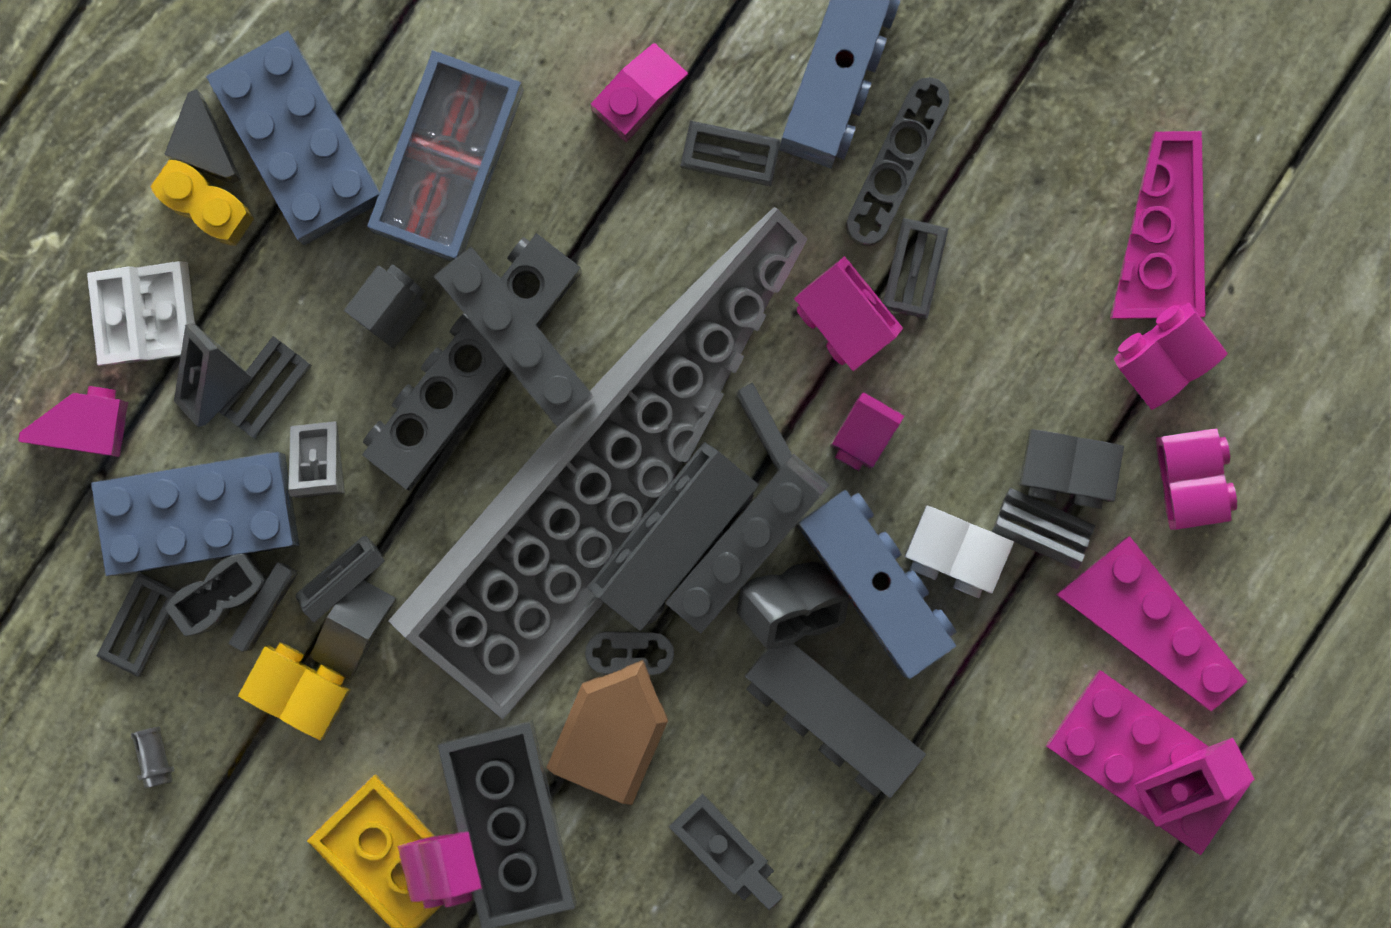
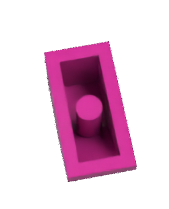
M653 43L626 65L591 103L592 113L627 143L688 76V73L659 46Z
M88 386L87 395L72 393L19 432L18 442L120 457L128 402L115 399L116 390Z
M863 392L857 398L830 445L838 450L835 458L858 472L862 465L869 469L873 468L900 425L904 415Z
M1232 737L1201 749L1137 782L1134 786L1157 827L1225 802L1254 781L1255 778Z

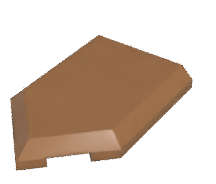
M644 660L628 665L624 669L603 677L599 676L582 683L546 767L550 772L622 804H633L668 723L667 715L656 695Z

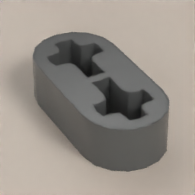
M602 632L590 639L586 646L585 655L590 667L598 673L611 674L624 669L628 665L644 660L649 675L661 674L669 668L673 662L674 650L669 639L659 633ZM603 639H609L613 648L627 649V658L615 657L611 660V666H602L601 658L593 656V649L601 647ZM649 640H657L658 647L666 649L667 657L659 659L657 667H649L646 658H632V649H645L649 645Z

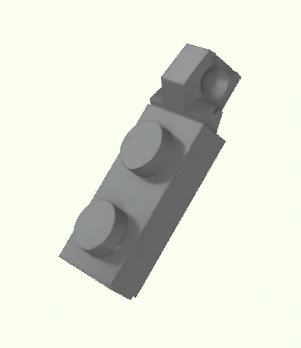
M703 793L669 826L734 895L737 893L745 900L753 893L768 910L772 909L781 900L783 895L767 880L774 872L767 863L768 860Z

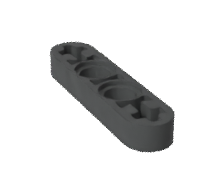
M931 77L922 78L910 88L860 190L846 222L849 237L858 245H875L887 233L948 108L950 101L949 91L945 84L938 79ZM928 88L934 89L937 92L935 100L941 103L939 108L931 106L923 122L932 123L930 130L919 121L904 118L907 111L915 117L921 105V100L915 97L917 92L925 94ZM902 129H912L919 134L921 146L918 151L912 154L902 153L895 145V135ZM883 170L894 171L898 174L901 181L899 191L889 196L881 194L875 187V176ZM866 194L877 203L891 205L892 208L889 213L881 207L875 218L874 223L880 227L878 233L870 231L867 236H862L858 233L860 225L854 222L856 216L864 218L872 205L871 202L863 201Z

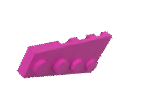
M1202 131L1154 132L1110 320L1157 319L1169 307L1173 305L1181 307L1187 303H1190L1203 319L1206 316Z
M1130 536L1124 538L1055 594L1125 646L1126 649L1157 670L1163 677L1208 711H1213L1247 683V680Z

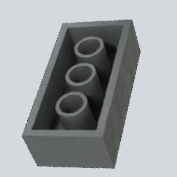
M533 720L442 742L437 745L458 833L469 832L482 889L473 891L481 928H497L574 909L577 901Z

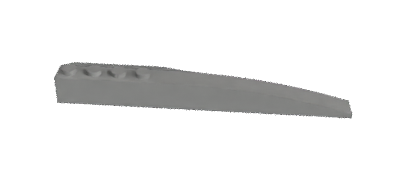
M773 207L634 343L590 390L593 398L553 431L390 618L389 622L408 641L501 719L506 717L604 603L587 586L671 484L682 463L688 462L724 395L721 393L722 388L731 372L736 373L744 358L741 353L754 330L759 331L767 316L763 312L774 292L778 293L781 290L808 240L779 209Z

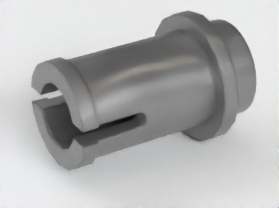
M160 726L131 733L141 770V775L137 777L138 780H143L145 788L172 782L171 772L175 771L174 766H168Z

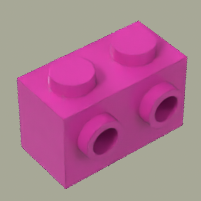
M845 256L806 286L794 298L799 304L797 312L802 320L810 328L815 329L817 327L828 340L826 347L831 356L839 364H847L852 371L893 341L903 329Z

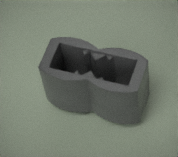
M393 264L387 271L378 265L343 311L391 348L395 349L428 306L421 299L426 291Z
M1031 429L1028 433L1019 486L1028 487V496L1056 501L1057 493L1075 496L1074 505L1102 509L1103 501H1115L1124 446Z
M251 554L233 555L216 564L206 576L205 581L192 583L179 590L170 599L165 609L184 636L203 634L221 624L228 616L231 608L241 607L254 601L266 582L267 576Z
M806 562L791 566L781 575H766L748 581L740 588L736 613L765 648L777 649L788 646L805 635L824 634L842 625L846 620L850 597L819 562Z

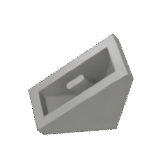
M337 421L290 426V497L306 498L345 493Z

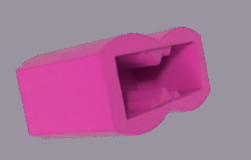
M1190 303L1181 307L1173 305L1163 311L1156 320L1157 325L1151 331L1143 335L1136 333L1128 337L1119 346V353L1114 358L1119 370L1151 410L1169 401L1189 382L1207 373L1228 354Z
M1217 428L1156 437L1157 456L1170 529L1177 530L1231 521V511L1237 510V496L1233 483H1226L1224 475V465L1230 464V450L1226 437H1219Z
M469 832L432 836L398 846L411 902L423 901L424 909L441 905L449 907L472 901L471 892L482 889Z

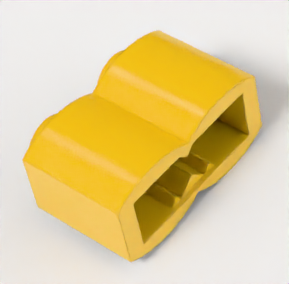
M169 159L150 186L155 196L163 204L177 214L192 219L209 236L227 245L236 246L254 220L250 210L234 195L224 189L212 186L196 169L178 160Z
M279 642L276 649L271 646H264L238 697L320 741L324 740L351 689L342 685L346 677L322 664L317 671L301 663L304 654L284 643Z

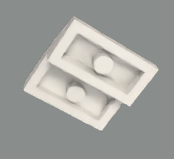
M176 261L138 268L128 266L87 273L97 365L103 366L181 357L185 325L195 324L188 262Z

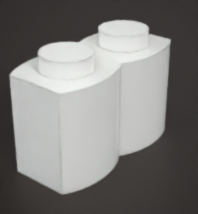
M926 505L904 557L913 561L910 570L936 580L939 572L956 579L953 588L979 598L982 590L993 593L1014 541Z

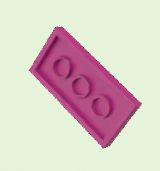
M1098 670L1045 745L1150 821L1152 819L1134 785L1175 762L1209 747L1101 670ZM1250 784L1225 802L1162 824L1159 827L1201 855Z

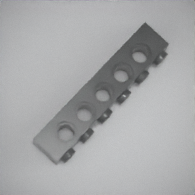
M536 233L530 241L523 237L514 247L507 258L512 265L501 278L497 274L494 275L539 328L581 275L582 270L581 267ZM526 274L534 275L540 281L538 293L528 299L520 298L514 292L516 280ZM464 313L452 326L450 333L455 337L445 350L442 351L437 347L420 369L426 374L415 388L408 384L396 397L392 407L397 411L386 425L378 421L363 440V443L368 447L362 455L409 491L423 476L508 367ZM473 347L480 350L482 363L473 372H463L457 366L458 354L465 348ZM437 384L449 385L453 392L452 402L444 409H434L428 401L429 391ZM408 421H419L424 429L423 439L415 446H405L399 437L400 428Z

